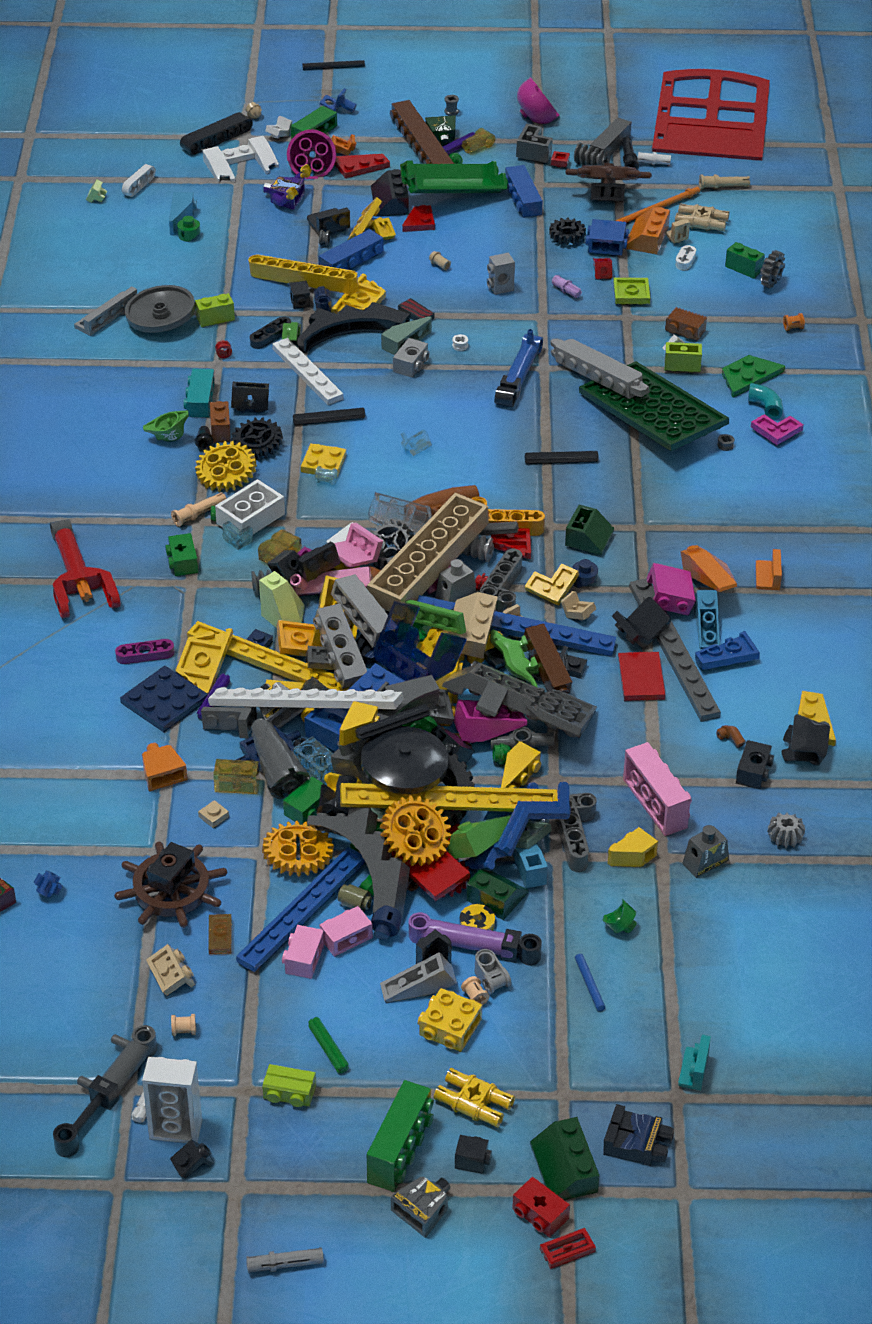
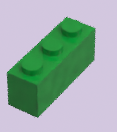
M325 106L316 109L291 125V140L295 135L304 130H318L325 134L337 127V112Z

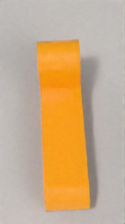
M483 497L472 498V500L487 505V500ZM488 509L489 523L517 522L519 528H530V536H539L544 533L545 514L542 511Z

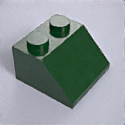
M479 870L467 883V901L491 908L495 916L503 921L528 894V889L491 870Z

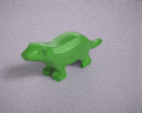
M492 630L490 641L502 653L508 672L514 677L538 687L531 674L539 673V666L535 657L531 658V662L525 658L524 652L529 651L525 635L522 636L520 641L506 638L496 630Z

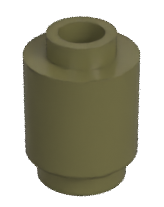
M351 884L348 886L343 885L338 893V901L343 906L351 909L359 906L364 912L372 904L373 899L369 891Z

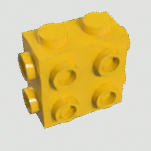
M440 988L436 996L433 995L431 997L427 1010L421 1012L418 1018L419 1035L427 1040L440 1043L449 1049L462 1052L482 1020V1004L457 995L453 991Z

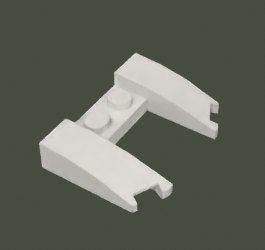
M259 136L248 139L249 145H241L236 148L225 149L224 151H221L218 146L204 149L203 161L217 182H220V177H229L230 182H235V176L229 164L254 158L265 174H269L270 168L268 167L274 164L278 168L279 164L265 137Z

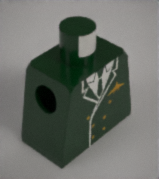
M456 115L425 117V123L441 146L455 141Z

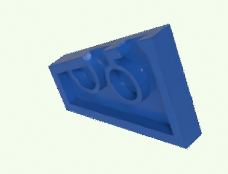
M746 631L739 633L737 638L729 637L725 639V643L721 645L713 644L695 652V660L702 670L760 659V652Z

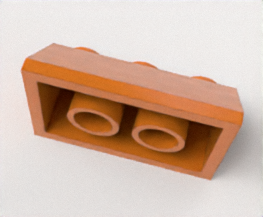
M653 207L637 217L628 236L626 249L657 254L669 228L670 210L663 207Z

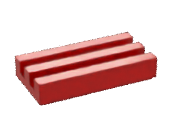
M582 1228L540 1244L539 1250L544 1254L545 1261H548L549 1268L552 1269L596 1252V1246L587 1230ZM584 1238V1240L578 1241V1242L573 1243V1244L571 1243V1242L576 1241V1240H578V1239ZM563 1246V1248H560V1249H557V1250H555V1251L549 1252V1250H552V1249H555V1248H557V1247Z

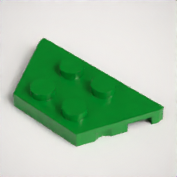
M747 355L722 368V376L726 380L727 387H730L733 398L748 391L750 383L760 385L785 372V365Z

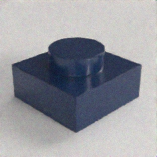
M255 629L246 640L268 648L273 642V635Z

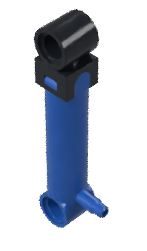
M529 329L527 334H524L521 347L507 375H503L500 386L496 389L495 404L514 407L521 393V385L536 355L541 353L543 337L535 336L532 329Z

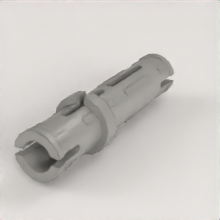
M322 1247L316 1249L275 1254L274 1251H270L267 1255L246 1256L248 1273L264 1270L276 1272V1269L323 1264L324 1259Z

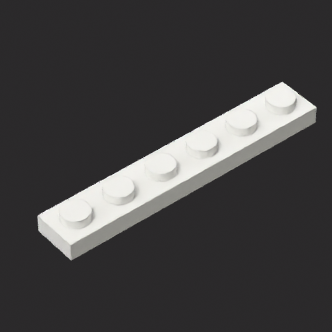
M288 338L272 344L273 350L327 405L343 400V393Z

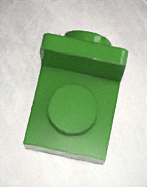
M298 322L284 323L282 339L288 338L291 342H297V338L301 334V324Z

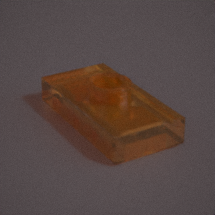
M231 914L209 915V955L232 954Z

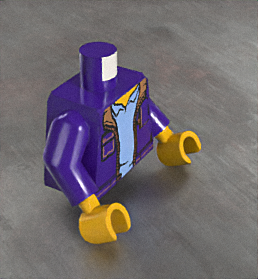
M308 164L301 167L300 171L302 173H298L294 177L279 176L273 184H264L263 192L270 194L271 203L293 210L296 208L305 193L304 179L308 178L312 171Z

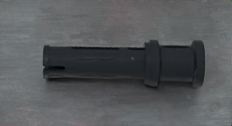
M624 137L623 141H621L624 151V167H633L638 170L639 162L633 150L632 140L630 137Z

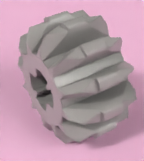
M778 812L776 817L771 818L767 832L770 835V841L776 842L777 846L784 845L787 848L790 845L795 847L797 843H801L803 840L805 825L802 822V818H797L796 814L789 815L786 812L785 815H782Z

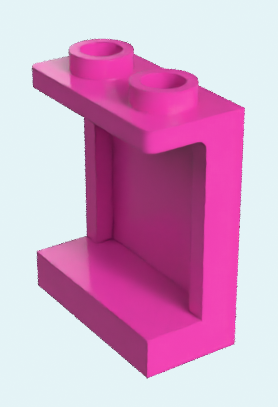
M653 563L647 576V583L653 584L655 596L653 599L663 610L689 615L696 601L691 572Z

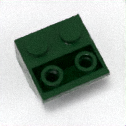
M578 505L566 527L565 546L602 555L614 532V527L597 509Z

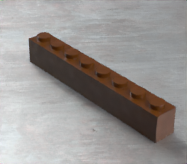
M410 100L392 103V110H390L391 119L395 121L397 128L401 130L402 135L406 137L408 144L412 146L414 153L418 155L419 160L423 164H454Z

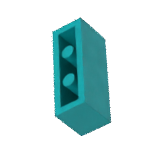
M192 368L191 376H188L186 398H184V409L188 410L189 417H210V402H212L215 387L214 369Z

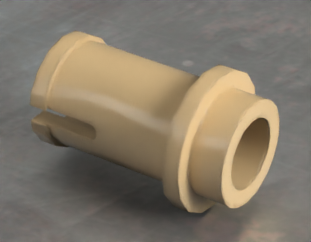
M433 251L430 254L429 260L432 264L438 265L445 271L449 269L451 261L441 256L440 252Z

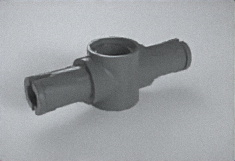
M526 727L515 729L509 735L491 738L492 750L494 745H499L500 743L508 745L512 749L519 741L532 748L547 745L555 746L554 732L535 733Z

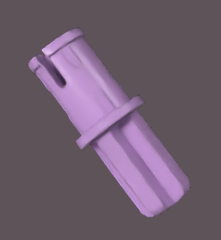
M559 275L553 277L552 285L560 288L563 293H568L575 298H579L582 294L581 289L573 285L572 281L565 280Z

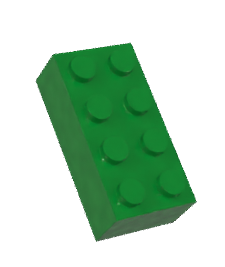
M407 1080L403 1081L366 1154L368 1184L395 1192L398 1184L403 1183L406 1176L405 1169L407 1165H412L415 1158V1149L417 1146L422 1145L425 1135L424 1131L426 1127L430 1128L434 1114L431 1113L434 1100L431 1099V1088Z

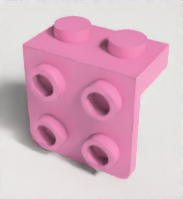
M351 523L346 541L334 544L336 545L339 559L345 566L354 568L355 566L377 562L383 540L358 523Z

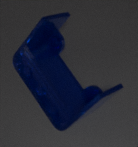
M394 601L374 648L375 659L405 681L430 675L437 681L455 669L467 638L441 632L433 653L429 657L416 648L419 641V631L413 627V623L420 607Z

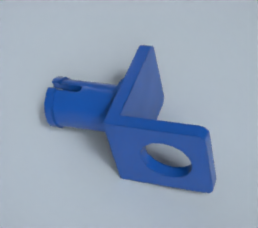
M345 88L338 95L337 100L325 95L319 103L335 112L341 106L353 113L357 106L356 103L345 98L347 90ZM325 101H331L334 105H328Z

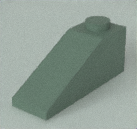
M425 317L392 326L381 334L382 349L395 355L408 338L418 341L422 340L432 332V318Z

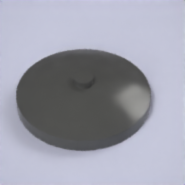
M161 285L145 289L134 295L126 304L125 315L128 324L136 330L149 333L164 332L186 323L193 316L196 305L194 296L189 290L175 285Z

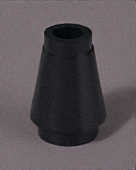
M201 426L195 438V444L201 450H207L210 448L209 446L213 445V438L207 426Z

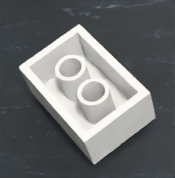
M257 479L215 506L216 523L244 541L285 514L284 496Z

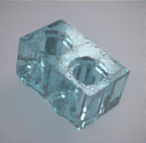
M313 736L293 748L294 754L301 765L307 770L310 778L313 776L325 784L324 776L330 772L334 773L330 759L333 753Z

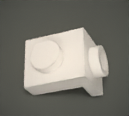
M278 116L276 125H267L265 131L270 133L271 137L278 139L289 136L292 120Z

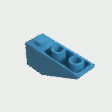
M697 590L695 595V618L699 648H706L713 644L720 645L717 591Z
M534 844L529 849L515 847L512 854L525 888L546 885L548 866L537 844Z

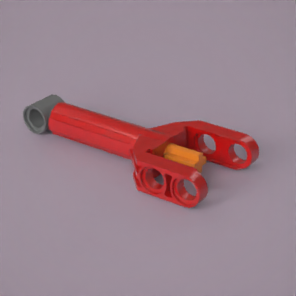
M70 519L50 522L52 537L57 543L67 571L60 575L52 584L53 597L60 617H70L67 594L79 592L81 600L88 602L89 598L93 597L91 590L97 589L102 586L109 607H120L119 593L111 572L85 566L73 534Z

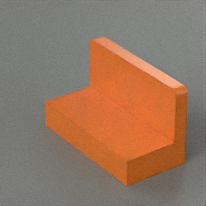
M773 549L771 561L756 560V589L780 590L782 578L781 549Z

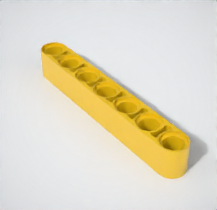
M252 255L248 259L250 274L255 278L283 283L307 281L308 287L318 288L324 286L329 291L347 294L359 291L357 272L352 270L264 255Z

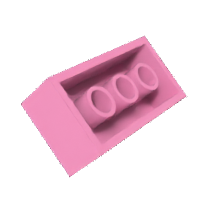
M648 742L625 750L623 780L664 836L687 829L690 818V804L692 802L691 796L682 788L679 779L670 772L668 765L660 759L657 750L653 749Z

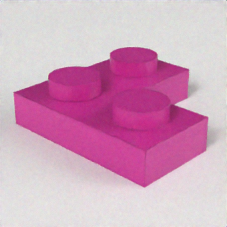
M764 414L751 421L752 429L776 445L803 431L804 424L792 416L777 423Z

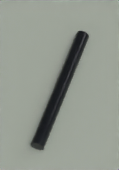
M364 60L302 63L303 70L365 66Z

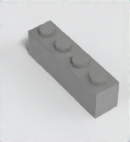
M355 574L335 579L331 595L338 604H341L344 612L370 645L377 647L393 642L397 626L375 600L374 596L367 590L363 582Z

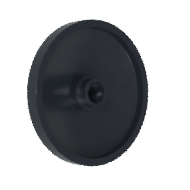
M400 726L372 736L365 742L361 751V767L367 779L377 787L396 794H417L428 791L444 779L448 770L449 757L444 744L433 734L415 727Z

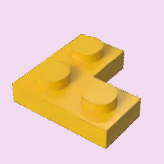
M561 563L552 578L534 571L524 587L526 591L559 606L561 600L566 596L578 578L579 572Z

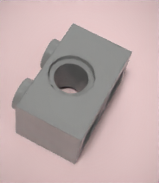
M509 252L489 256V264H487L489 278H487L488 288H491L495 295L514 291L515 261Z
M408 338L393 357V372L413 378L416 372L420 371L423 363L429 359L428 343Z

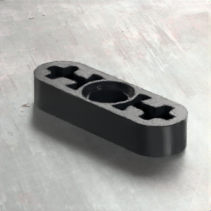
M279 317L250 335V346L260 349L280 338L283 332V324L291 323V319Z

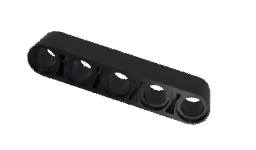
M238 112L184 135L180 140V146L191 155H196L204 149L212 148L248 132L252 128L253 122L250 118Z

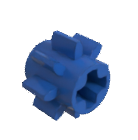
M48 870L43 875L38 873L34 880L35 885H37L36 891L51 898L53 893L58 895L63 887L59 882L61 877Z

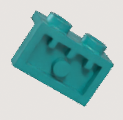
M702 1034L700 1044L695 1043L694 1048L686 1047L678 1086L701 1091L709 1056L711 1036Z

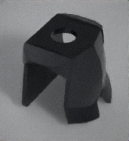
M796 714L793 725H789L783 737V741L790 744L787 749L781 751L784 760L806 761L819 766L827 755L830 733L829 723L825 721L817 722Z
M339 775L336 792L326 784H322L317 813H326L330 816H336L338 813L348 815L349 808H358L341 807L340 805L341 783H357V778L349 775Z

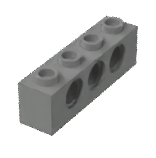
M340 603L319 608L313 618V623L316 630L319 629L321 634L320 641L322 646L327 649L328 662L330 665L333 664L335 679L337 682H340L342 689L351 687L367 672ZM343 662L350 664V666L344 665Z

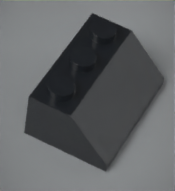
M401 170L386 171L371 185L373 200L377 197L382 201L379 206L381 209L376 216L408 215L409 196L407 185H404L402 182Z

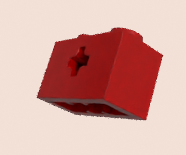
M533 1176L513 1194L512 1209L520 1218H525L538 1232H543L548 1237H551L569 1220L570 1204Z

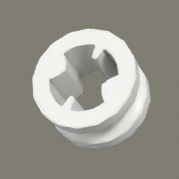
M459 334L453 337L452 347L454 350L464 351L468 348L467 336Z

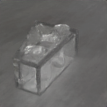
M376 492L368 511L369 521L383 526V521L389 524L390 520H393L395 524L399 520L402 525L407 524L408 529L411 528L413 530V535L432 517L429 506Z

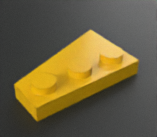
M802 691L798 714L817 722L825 721L829 723L828 745L835 746L836 738L823 694Z

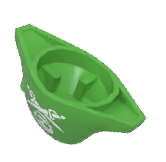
M187 410L165 413L143 425V430L154 434L157 440L176 441L184 433V423L189 417V412Z

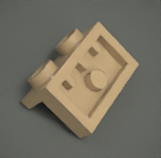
M169 944L146 959L162 992L166 996L184 983H187L191 988L195 985L191 978L194 976L192 970L183 962L185 960L184 955L178 948L174 950Z

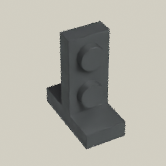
M203 707L201 710L203 729L239 730L240 738L249 737L252 731L251 726L258 719L256 707Z

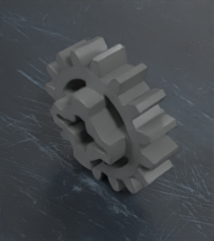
M775 250L769 254L768 258H765L763 267L760 270V275H762L760 279L762 281L761 285L773 288L777 280L781 279L785 268V263H783L785 254L783 252Z

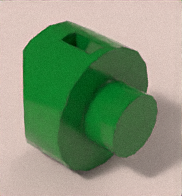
M184 216L177 223L179 239L186 242L194 239L200 233V222L192 216Z
M622 899L621 905L615 911L604 915L602 919L615 933L621 931L630 933L637 925V922L634 920L636 911L624 899Z

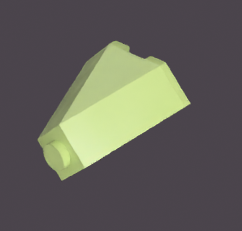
M275 571L260 579L261 616L276 628L278 620L303 623L305 605L288 581Z

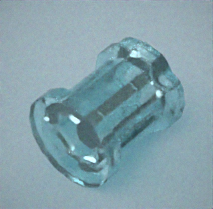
M317 466L315 482L319 483L322 481L335 485L337 469H323L321 466Z

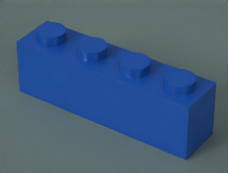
M525 165L505 167L508 193H511L512 201L516 203L517 211H520L523 218L542 215L543 200Z
M369 229L319 255V265L350 270L384 252L383 237Z

